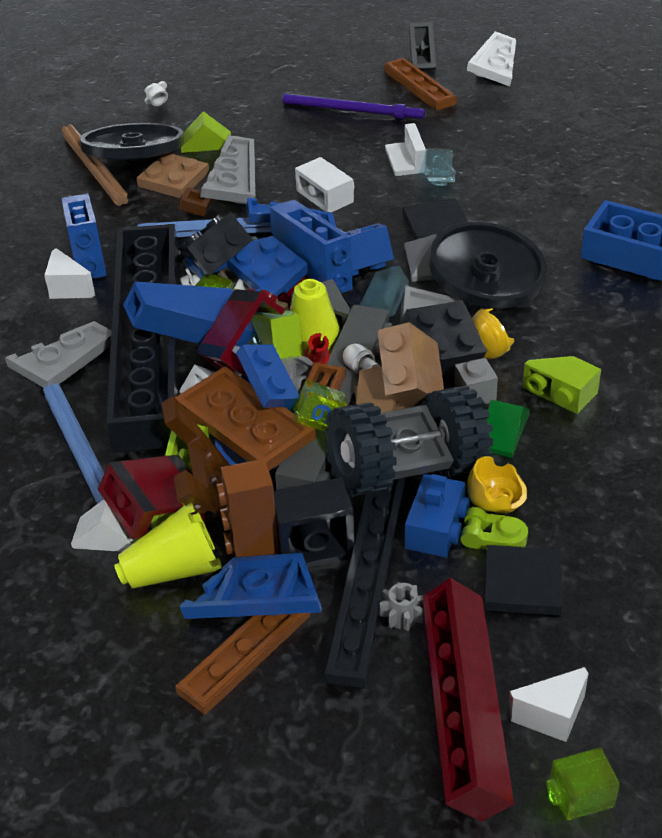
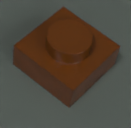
M187 187L180 199L178 209L185 210L192 215L205 216L212 199L200 197L201 191Z

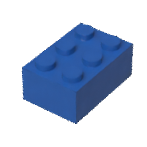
M604 200L584 228L581 258L596 264H604L618 268L621 271L632 272L646 276L649 279L662 281V215Z

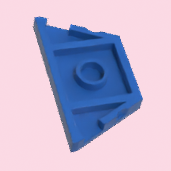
M302 553L233 557L222 567L218 574L212 576L202 585L205 591L202 596L195 602L186 599L180 606L184 619L256 615L274 616L278 614L319 613L322 610Z

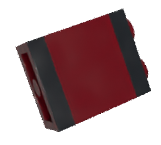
M251 288L247 290L234 289L195 354L218 370L226 366L234 373L246 376V372L237 354L232 351L255 312L283 315L285 309L276 303L278 298L267 290L261 289V291H256Z
M179 455L108 463L97 490L131 538H140L146 534L155 515L174 513L184 506L177 501L174 476L185 469L191 475L193 473ZM209 510L203 514L199 512L203 522L205 521L209 513Z

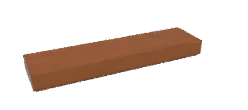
M404 57L384 64V72L435 111L456 104L457 96Z
M311 613L252 616L176 685L177 694L206 715L311 616Z

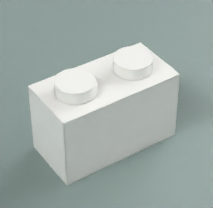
M322 157L295 168L297 191L325 212L331 213L354 202L355 186L353 179Z

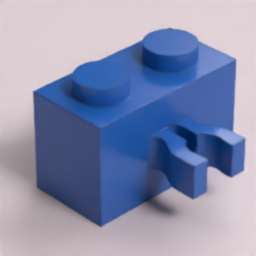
M377 223L345 232L351 239L352 276L359 274V269L368 266L371 270L386 266V261L394 259L386 225Z
M435 474L423 475L405 523V549L447 558L451 544L457 545L460 538L461 523H459L460 518L465 519L467 509H469L470 498L464 497L465 482L447 479L445 476Z

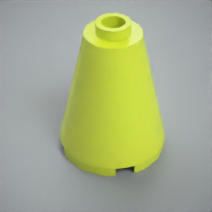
M306 279L295 286L290 311L299 313L304 353L308 348L310 336L315 333H321V341H323L324 336L329 340L327 350L330 356L341 331L325 285L315 279Z
M193 502L181 507L118 555L119 563L114 566L123 585L129 583L132 588H138L211 573L222 568L219 558L216 559L212 551L215 549L214 544L199 512L191 514L195 512Z

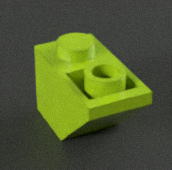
M574 356L528 360L524 363L522 388L578 414L597 395L601 369Z

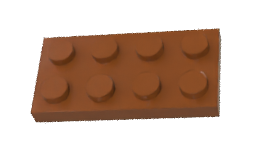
M226 366L175 397L196 424L207 426L208 432L246 461L266 459L269 471L316 439L315 428L287 408H263L252 384Z

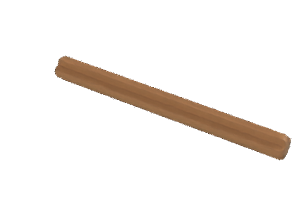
M71 124L67 127L63 126V137L117 206L127 204V193L98 157L82 152L81 135Z

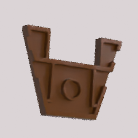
M172 396L162 402L165 425L187 443L193 473L191 475L185 469L174 476L177 501L185 506L193 502L196 504L194 506L196 511L203 514L209 510L215 513L213 518L222 523L220 509L226 508V505L220 506L216 484L223 483L221 467L230 466V464L177 399Z

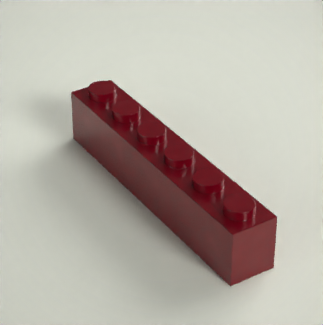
M449 578L423 596L446 805L482 822L514 805L483 599L482 596L454 579Z

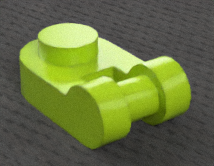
M478 507L467 509L464 519L466 526L461 534V542L466 547L487 550V545L526 546L528 527L522 520L510 516L488 514Z

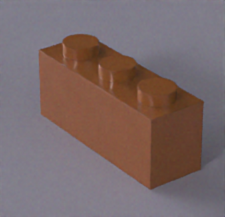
M266 459L221 467L223 483L216 484L220 506L226 505V508L220 509L223 530H229V532L223 533L227 555L234 553V557L279 554L274 490Z

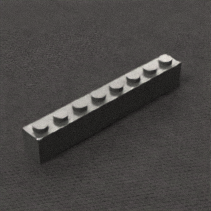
M353 305L330 354L329 361L326 363L327 365L346 368L345 380L331 410L356 405L354 387L358 385L359 374L351 370L343 362L342 355L344 349L350 344H360L373 353L376 363L381 361L377 330L394 326L393 323H389V310ZM322 372V374H321V376H320V378H319V380H318V382H317V384H316V387H315V389H314V391H313V393H312V395H311V397H310L309 402L312 401V399H313V397H314V395H315V393H316V391H317V387H318V385H319V382L322 380V378H323L325 372ZM333 374V376H332V378H331V381H330V383H329V385H328V387H327V389H326V392H325V394H324V396H323V398H322L320 404H322V402H323V400H324V398H325V396H326V393H327V391H328V389H329V387H330V385H331V382H332V380H333L335 374ZM307 411L303 412L301 419L315 428L316 439L279 464L275 473L276 491L331 480L330 470L332 465L327 461L326 456H329L328 449H325L327 436L324 434L325 427L329 426L327 423H324L325 419L315 420L313 417L307 416Z

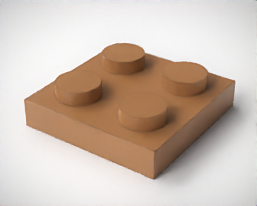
M166 153L161 155L137 177V184L140 188L181 198L187 187L194 188L209 173V165L193 158Z

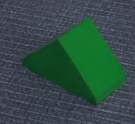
M490 400L488 409L490 417L487 418L488 424H492L493 431L489 432L490 438H493V446L489 447L492 454L513 458L529 416V409L523 406Z

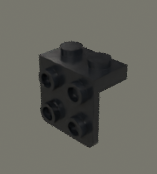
M231 212L224 218L219 214L200 231L202 235L197 231L184 242L185 244L178 249L181 254L177 257V261L181 263L186 257L190 256L204 275L209 277L251 243L253 239Z

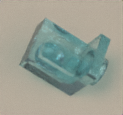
M426 149L424 175L428 181H431V184L445 186L447 182H455L456 171L452 167L453 151L451 149Z

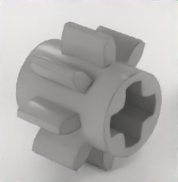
M397 582L390 590H383V601L379 603L380 617L389 616L390 628L395 627L409 631L416 622H424L423 595L418 596L417 585L412 586L408 583Z

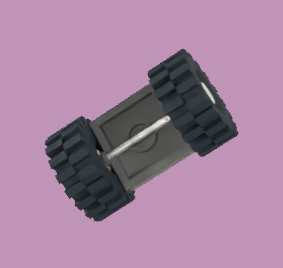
M468 386L432 391V393L426 395L427 399L423 400L422 406L382 413L381 409L378 406H374V403L371 402L335 408L331 410V416L327 417L326 422L329 427H325L324 433L327 436L325 449H328L329 456L326 457L328 463L332 465L331 474L333 477H342L349 496H357L385 490L391 486L394 479L438 471L440 475L445 474V477L469 473L479 458L484 456L491 457L492 455L489 447L493 446V438H490L489 432H492L493 428L492 424H488L487 418L490 417L488 409L483 410V399L481 397L476 398L477 392L474 389L470 390Z

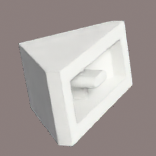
M57 248L51 252L45 272L50 299L91 298L95 296L91 272Z
M103 499L80 517L71 546L75 549L123 552L140 538H131Z
M583 667L510 691L507 714L510 721L567 742L585 696L588 679L587 670Z

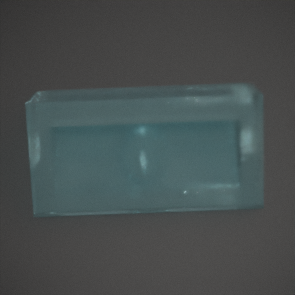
M394 266L376 272L360 306L389 310V316H394L402 300L404 287L409 284V280L401 267Z

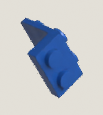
M242 345L236 354L246 372V376L241 377L252 384L263 408L285 407L290 411L301 397L274 345Z

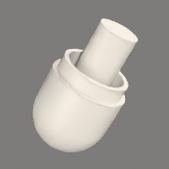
M350 344L343 351V362L358 374L360 370L380 367L375 362L373 353L360 344Z

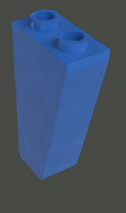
M89 194L61 198L74 261L91 272L92 279L107 276Z
M296 200L270 207L271 233L307 263L308 273L306 275L310 279H315L319 282L333 279L341 293L352 290L350 236Z
M134 282L123 306L135 328L201 344L233 291L230 288ZM250 322L235 346L247 345L251 340L255 330Z

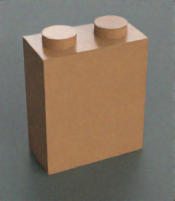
M410 322L377 330L385 396L407 408L422 406L421 404L423 400L427 399L426 395L428 393L444 389L438 343Z

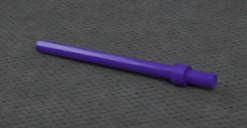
M285 93L282 98L283 103L391 115L395 119H405V117L424 119L425 109L407 107L406 104L396 103L393 106Z

